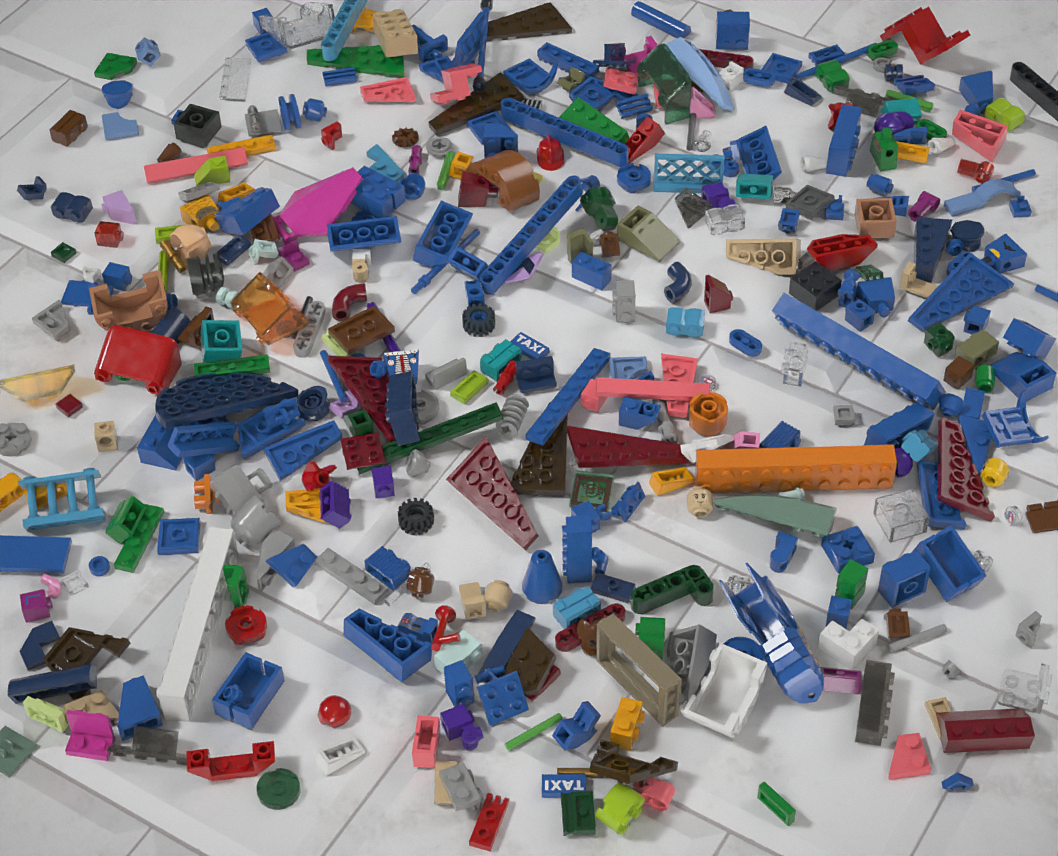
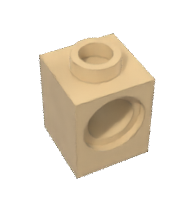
M114 421L94 423V437L98 452L118 450V435Z

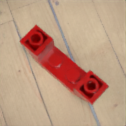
M274 741L252 743L253 753L214 758L210 757L209 749L186 751L187 772L211 781L257 776L275 762Z

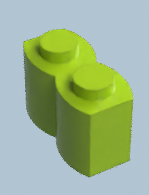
M999 98L986 106L985 117L1007 125V131L1010 132L1024 123L1025 112L1017 106H1012L1006 99Z

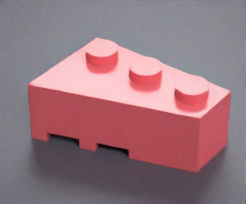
M960 110L953 121L952 135L993 163L1006 140L1008 126Z

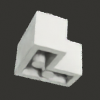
M861 619L849 632L836 622L831 621L820 633L818 649L850 670H853L877 644L879 629Z

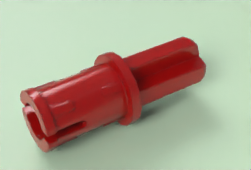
M509 361L504 372L499 374L500 378L493 387V391L496 394L503 395L509 383L513 382V376L516 373L515 361Z

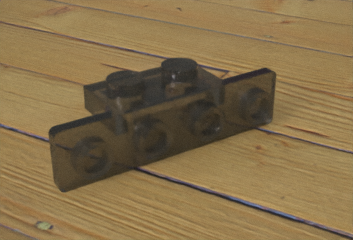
M834 85L833 88L834 94L847 97L846 103H853L855 107H861V114L877 117L880 105L883 106L885 101L896 100L894 97L888 96L886 98L874 92L869 94L861 89H849L845 85Z
M135 726L132 747L116 744L107 747V751L114 752L113 755L118 757H126L127 754L134 755L135 759L147 760V757L155 758L156 762L167 763L168 760L176 761L177 765L187 766L186 754L176 753L179 731Z

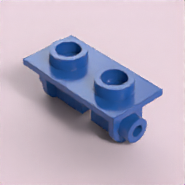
M638 481L635 485L628 486L621 496V500H618L611 508V514L614 517L622 516L625 523L645 498L643 489Z

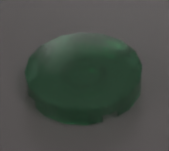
M283 768L264 773L256 785L257 797L261 804L273 810H281L292 806L298 800L301 793L300 782L296 774Z

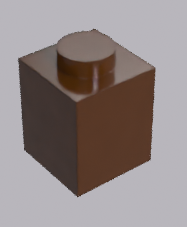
M958 356L946 367L943 381L959 390L972 378L974 364Z

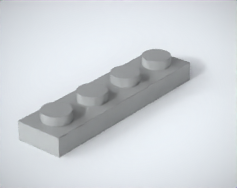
M327 548L315 559L316 566L374 605L389 593L387 586L330 548Z

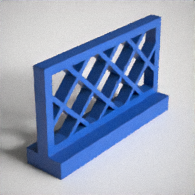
M480 11L459 38L455 57L447 66V69L472 64L473 60L479 55L480 36L485 13Z

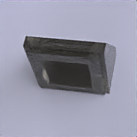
M775 186L773 202L785 204L791 199L792 189Z

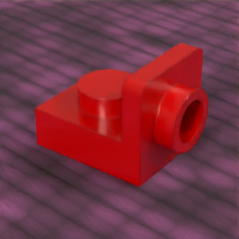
M338 121L321 129V141L324 146L331 150L335 149L334 141L342 137V128Z

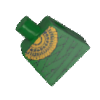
M883 128L881 132H875L870 146V153L880 172L897 168L898 144L890 128Z

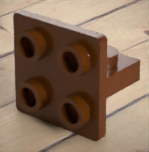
M205 307L202 312L194 316L178 337V342L201 349L200 331L202 320H214L212 308Z

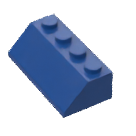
M441 200L415 247L412 261L427 267L447 263L448 258L466 230L473 213Z
M397 216L327 225L330 252L401 243Z
M156 414L137 447L140 462L176 471L183 457L178 458L167 447L174 428L165 429L158 421ZM183 424V425H179V426H175V427L191 426L192 424H189V425H184V424ZM180 433L178 439H180L186 433Z

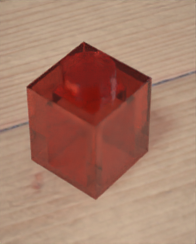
M100 221L94 232L97 246L118 248L120 241L124 238V232L121 231L120 223Z

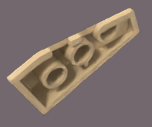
M726 239V257L778 275L797 274L801 258V239Z

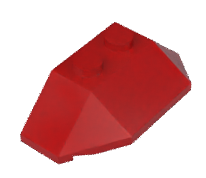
M841 234L812 240L807 247V251L820 265L829 271H835L860 265L878 247V244L870 235Z

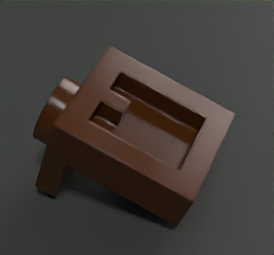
M605 232L600 235L599 244H601L602 257L620 256L618 233Z
M901 608L889 609V612L883 615L887 624L888 638L910 637L908 611H901Z

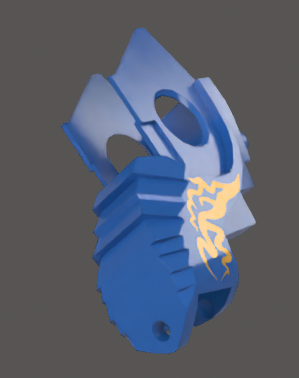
M745 563L754 583L737 594L722 580H719L721 587L732 605L737 618L761 644L759 646L760 653L785 695L798 703L816 702L824 689V677L817 657L809 647L801 628L784 600L776 591L773 583L766 575L761 577L748 563Z

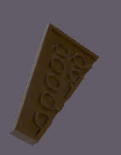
M500 72L486 82V88L483 92L472 91L471 95L466 96V99L458 101L429 121V128L436 136L467 124L469 120L500 111L501 101L505 98L522 101L524 100V95Z
M568 414L544 445L529 442L520 460V465L512 476L511 484L517 495H565Z

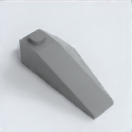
M700 624L670 632L667 657L671 661V666L669 667L681 678L680 706L685 701H689L691 696L695 694L710 663V654L715 649L717 634Z

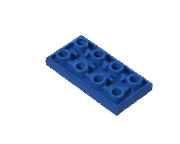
M0 535V572L64 574L72 544L71 537Z

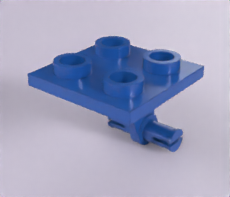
M503 665L493 669L487 668L485 672L474 676L477 684L488 679L490 681L477 687L489 726L529 710L517 671L500 678L496 677L505 673Z

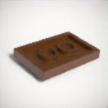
M375 306L328 328V334L348 355L395 332V326Z

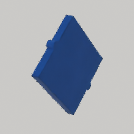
M69 280L61 300L62 305L88 307L91 299L89 288L95 287V285H98V282Z

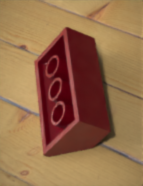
M1022 708L936 712L944 753L1030 749L1035 737L1031 717Z

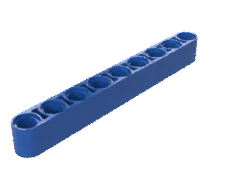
M505 98L501 101V116L506 121L545 137L550 135L551 138L559 140L562 144L621 167L628 164V146L515 99Z
M572 175L566 178L481 273L480 282L485 294L497 292L509 276L582 196L583 189L580 177Z

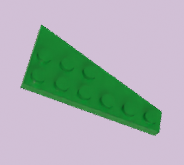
M380 45L343 47L338 57L332 61L323 59L322 49H307V65L325 68L335 66L336 69L354 67L357 73L370 75L380 73L384 74L385 77L391 78V75L404 78V56L386 57Z

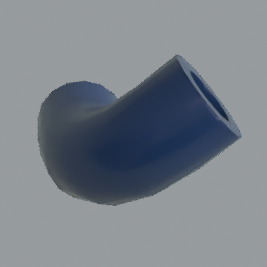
M678 261L674 262L667 270V275L674 283L664 288V294L671 303L686 296L692 286L691 274Z

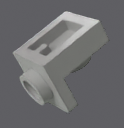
M1037 611L1019 623L1015 635L1021 643L1026 644L1029 648L1035 645L1036 633L1041 627L1042 615Z

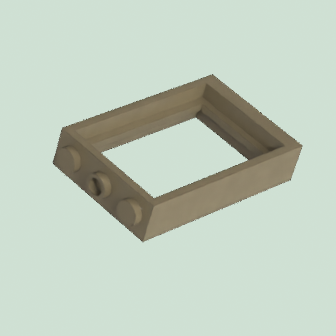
M611 614L607 618H602L597 624L596 661L635 700L642 701V707L664 727L679 716L681 678L616 615ZM615 645L659 687V693L615 651Z

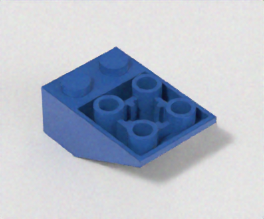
M1014 352L989 365L994 368L995 376L1017 398L1023 390H1026V402L1052 389L1056 377V372L1047 363L1019 352Z

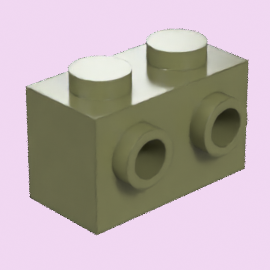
M982 329L977 333H973L964 342L958 343L955 348L954 359L960 356L974 364L975 369L997 354L999 341Z

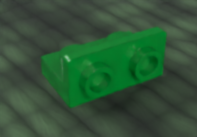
M224 565L223 572L228 591L231 593L230 600L233 602L234 609L245 606L249 588L244 568L238 565Z

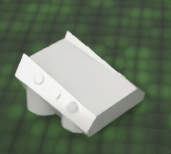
M730 434L695 439L690 444L680 445L681 452L694 464L696 462V450H719L732 442L734 437Z

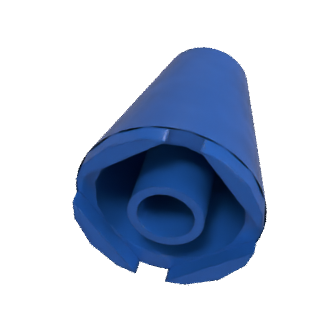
M537 550L532 554L522 581V591L529 601L536 604H547L550 600L554 598L556 600L560 596L563 585L551 554L546 550Z

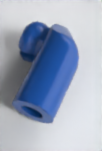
M593 547L592 560L597 564L595 573L605 574L609 559L601 549Z

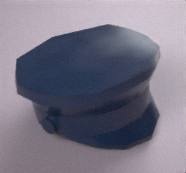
M964 220L955 222L950 232L953 235L952 239H960L963 242V250L974 252L981 245V238L984 236L985 229L980 222Z
M313 386L303 390L298 395L297 408L300 412L299 418H303L306 421H319L329 413L330 402L327 398L326 388Z

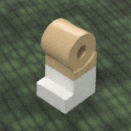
M353 249V279L358 283L366 282L369 278L367 265L372 264L371 249Z

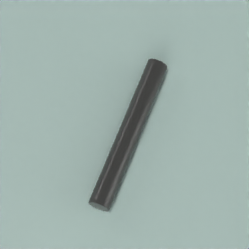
M691 113L689 118L686 146L688 151L693 150L696 125L695 113Z

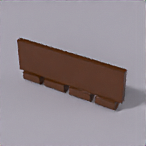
M1058 500L1044 502V509L1041 503L1027 505L1025 515L1032 533L1058 530Z

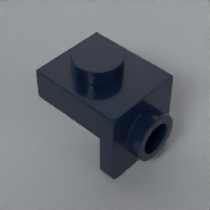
M36 176L34 184L18 185L17 192L24 200L43 199L47 185L40 176Z

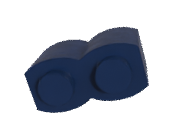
M67 192L59 193L50 206L53 216L59 219H70L73 222H84L93 209L90 198L81 195L75 196Z

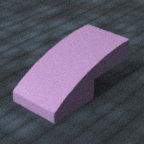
M350 390L345 391L347 401L341 402L339 399L331 402L329 409L341 419L343 418L342 415L357 411L362 407Z

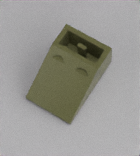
M639 205L617 224L620 242L659 262L680 243V239L653 212Z

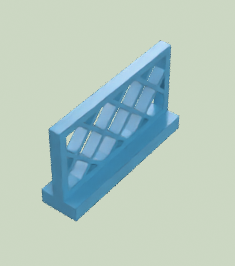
M655 153L654 192L701 193L702 186L718 182L723 184L725 155ZM658 160H666L668 163L662 165ZM683 160L686 163L680 166L676 162ZM701 161L702 164L697 167L693 162ZM713 161H721V164L716 167L711 163ZM671 165L676 168L673 172L667 169ZM691 166L694 170L688 173L684 169ZM707 166L711 170L705 173L701 169ZM663 171L667 176H658V174ZM679 172H681V173L684 174L685 176H675V175L678 174ZM698 172L702 177H693V175ZM716 173V174H717L718 176H720V177H710V176H711L712 174Z

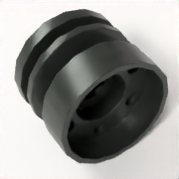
M217 253L213 254L214 262H209V256L205 255L204 264H201L198 256L187 258L193 295L205 294V285H209L212 292H215L214 284L218 283L219 289L223 287V268Z

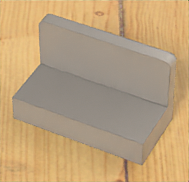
M281 256L267 266L254 284V287L258 288L264 284L275 294L294 268Z
M456 358L426 373L425 378L437 390L467 375L465 358L459 360Z

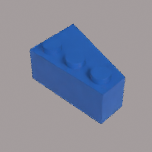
M260 187L214 215L223 232L244 235L270 213L278 209L280 205L272 189Z

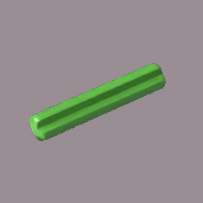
M887 90L885 98L891 101L916 98L893 90ZM917 98L920 110L932 111L934 105L932 102Z
M449 151L446 154L437 181V189L444 190L447 186L451 163L455 157L454 152Z

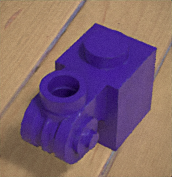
M722 182L702 186L701 200L707 210L718 208V214L726 217L731 214V210L736 208L734 199L729 198V191Z
M464 703L440 713L441 726L449 741L461 737L464 749L474 750L477 748L479 741L484 738L479 726L475 728L473 713L471 710L467 711Z

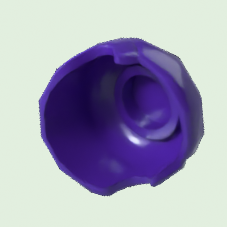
M894 448L897 460L895 475L896 477L907 476L913 467V459L910 457V453H906L903 448Z

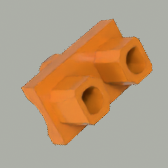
M204 474V480L194 481L195 494H204L194 496L195 509L206 508L207 514L213 513V500L220 502L219 499L215 498V493L210 487V474Z

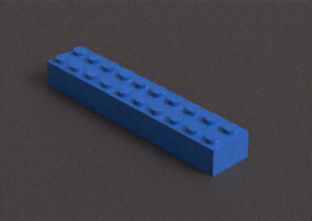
M786 293L782 294L772 309L776 316L775 319L780 322L779 324L787 330L789 328L793 329L794 333L801 338L807 337L810 339L809 342L816 347L821 345L828 354L832 356L834 354L838 355L842 362L848 365L852 363L859 372L864 374L866 371L873 380L886 383L885 386L894 392L896 389L902 393L901 395L910 401L914 399L924 407L934 411L939 403L940 396L946 393L939 380Z

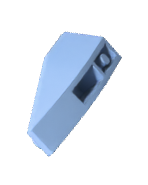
M679 37L660 47L664 57L672 61V65L676 69H680L704 90L711 99L718 103L717 105L721 109L734 110L729 92L718 71L691 41Z

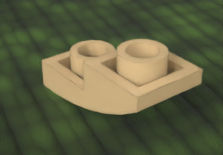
M435 761L434 804L453 805L440 779L439 771L457 765L456 761Z

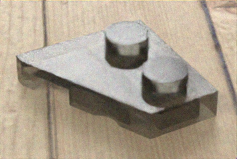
M688 188L675 197V203L688 229L712 210V204Z

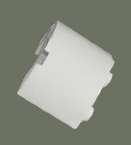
M720 643L717 650L713 649L710 654L711 671L708 677L704 676L702 679L699 694L695 693L689 701L684 702L681 713L690 720L734 738L735 734L738 735L757 701L760 693L758 692L760 683H763L767 662Z

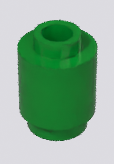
M987 364L981 365L975 370L976 387L978 390L990 393L995 387V370Z

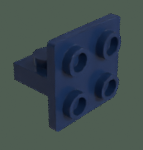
M625 43L604 44V59L593 60V63L598 64V67H630V64L636 63V60L624 59L626 55Z
M552 356L515 362V376L520 393L557 387Z

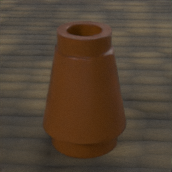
M172 142L166 146L157 158V161L161 163L175 160L180 157L182 150L176 143Z

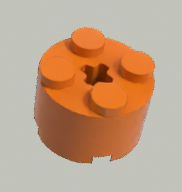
M715 392L695 395L690 402V428L706 437H713L722 432L727 425L728 418L726 399Z

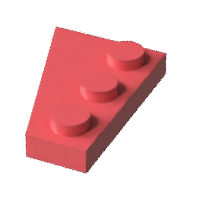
M407 77L360 87V93L364 102H416V96Z

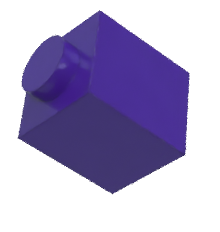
M391 466L371 468L375 499L395 496Z

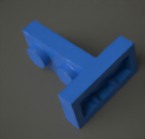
M414 24L412 25L417 34L418 55L422 63L428 61L427 55L432 49H437L440 53L448 50L447 36L442 34L433 39L423 32L422 29Z

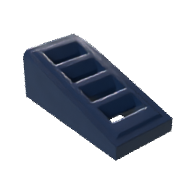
M797 77L787 84L784 91L788 96L810 106H813L822 97Z

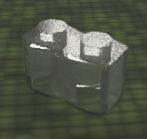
M728 205L724 208H712L705 211V221L711 235L738 232L745 228V218L739 205Z

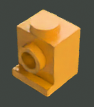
M458 151L451 163L449 176L461 180L462 171H465L473 163L474 156Z

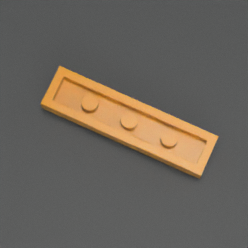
M273 135L206 148L207 153L210 154L245 147L246 156L275 151L276 145Z

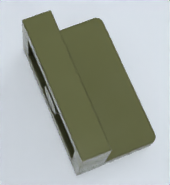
M584 228L567 234V251L570 264H572V261L580 252L593 256V241Z

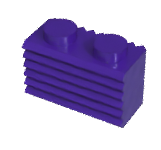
M330 481L320 489V519L340 529L349 523L352 516L350 513L351 499L349 498V489H346L343 485L340 486L337 482Z

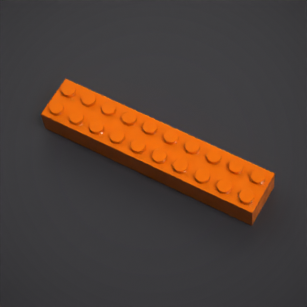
M894 445L696 450L695 485L696 487H704L711 493L787 492L795 490L797 487L799 489L802 488L804 491L893 488L897 460Z

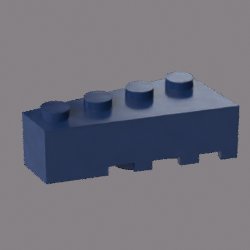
M916 218L914 230L916 278L932 283L950 235L952 219Z
M412 371L390 375L389 383L386 384L388 391L386 393L387 412H385L387 423H391L398 446L420 441V435L418 433L419 423L417 422V392Z

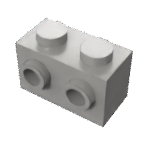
M634 280L616 281V291L612 292L613 302H615V304H612V313L616 315L617 322H635L636 295Z

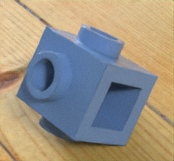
M144 37L135 47L138 60L149 66H152L161 56L158 44L154 40Z

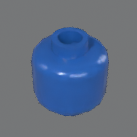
M309 98L307 101H304L302 114H304L307 120L319 122L322 117H326L327 107H324L322 100Z

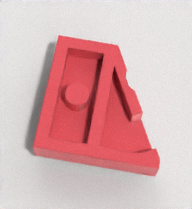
M920 733L898 735L888 775L889 780L930 774L931 767Z

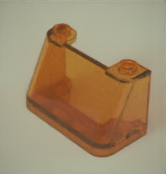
M261 272L230 302L234 307L233 312L240 318L242 316L245 317L254 327L257 334L256 339L262 345L265 343L271 345L304 329L310 323L289 297Z

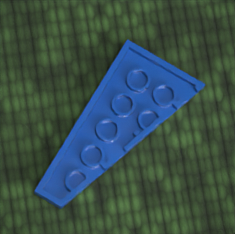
M969 253L913 312L908 322L923 332L972 308L973 305H978L1012 288L1015 283L972 253Z

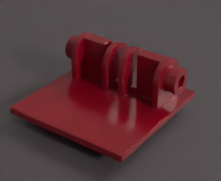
M378 432L340 439L347 470L385 463Z

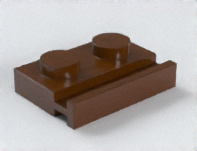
M271 213L250 229L253 241L255 239L271 242L276 239L278 241L281 240Z

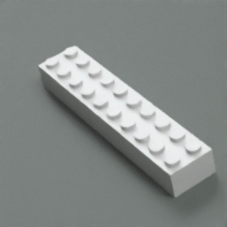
M209 527L208 534L204 535V547L202 551H199L198 567L194 568L193 583L189 584L188 599L184 600L183 616L179 617V629L173 636V649L168 652V665L162 672L163 682L157 688L160 710H163L165 719L190 722L228 592L223 566L235 565L238 557L233 529Z

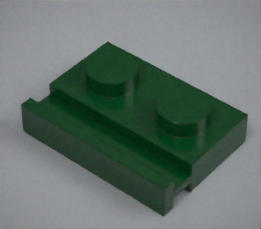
M593 791L571 792V794L561 793L563 836H567V834H573V836L595 835Z

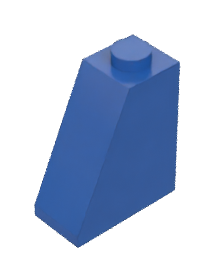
M992 71L968 75L960 79V93L968 104H977L981 109L980 113H984L986 106L993 102Z
M144 675L123 683L117 724L122 741L163 726L160 713Z

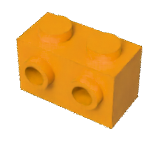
M621 697L610 731V742L620 744V749L631 751L634 741L638 740L640 733L638 727L640 723L643 724L645 711L642 710V701Z

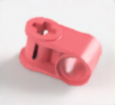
M656 778L646 779L645 784L644 780L632 783V789L640 792V795L645 799L644 804L660 811L668 809L676 791L672 784Z

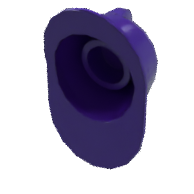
M906 112L881 114L874 122V131L881 132L883 128H890L892 135L899 131L913 128V118Z

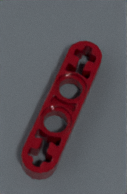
M699 49L714 67L726 68L729 66L728 60H732L733 63L743 67L744 70L753 68L754 59L751 56Z
M614 603L586 617L584 620L592 625L594 621L607 618L615 612L616 614L614 615L623 622L626 609L623 605ZM579 622L556 634V649L561 652H568L581 645L582 641L576 633Z

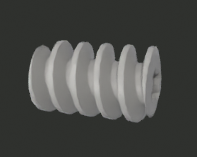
M517 394L506 398L501 410L504 420L496 422V428L502 435L515 437L518 434L520 425L529 407L526 398Z

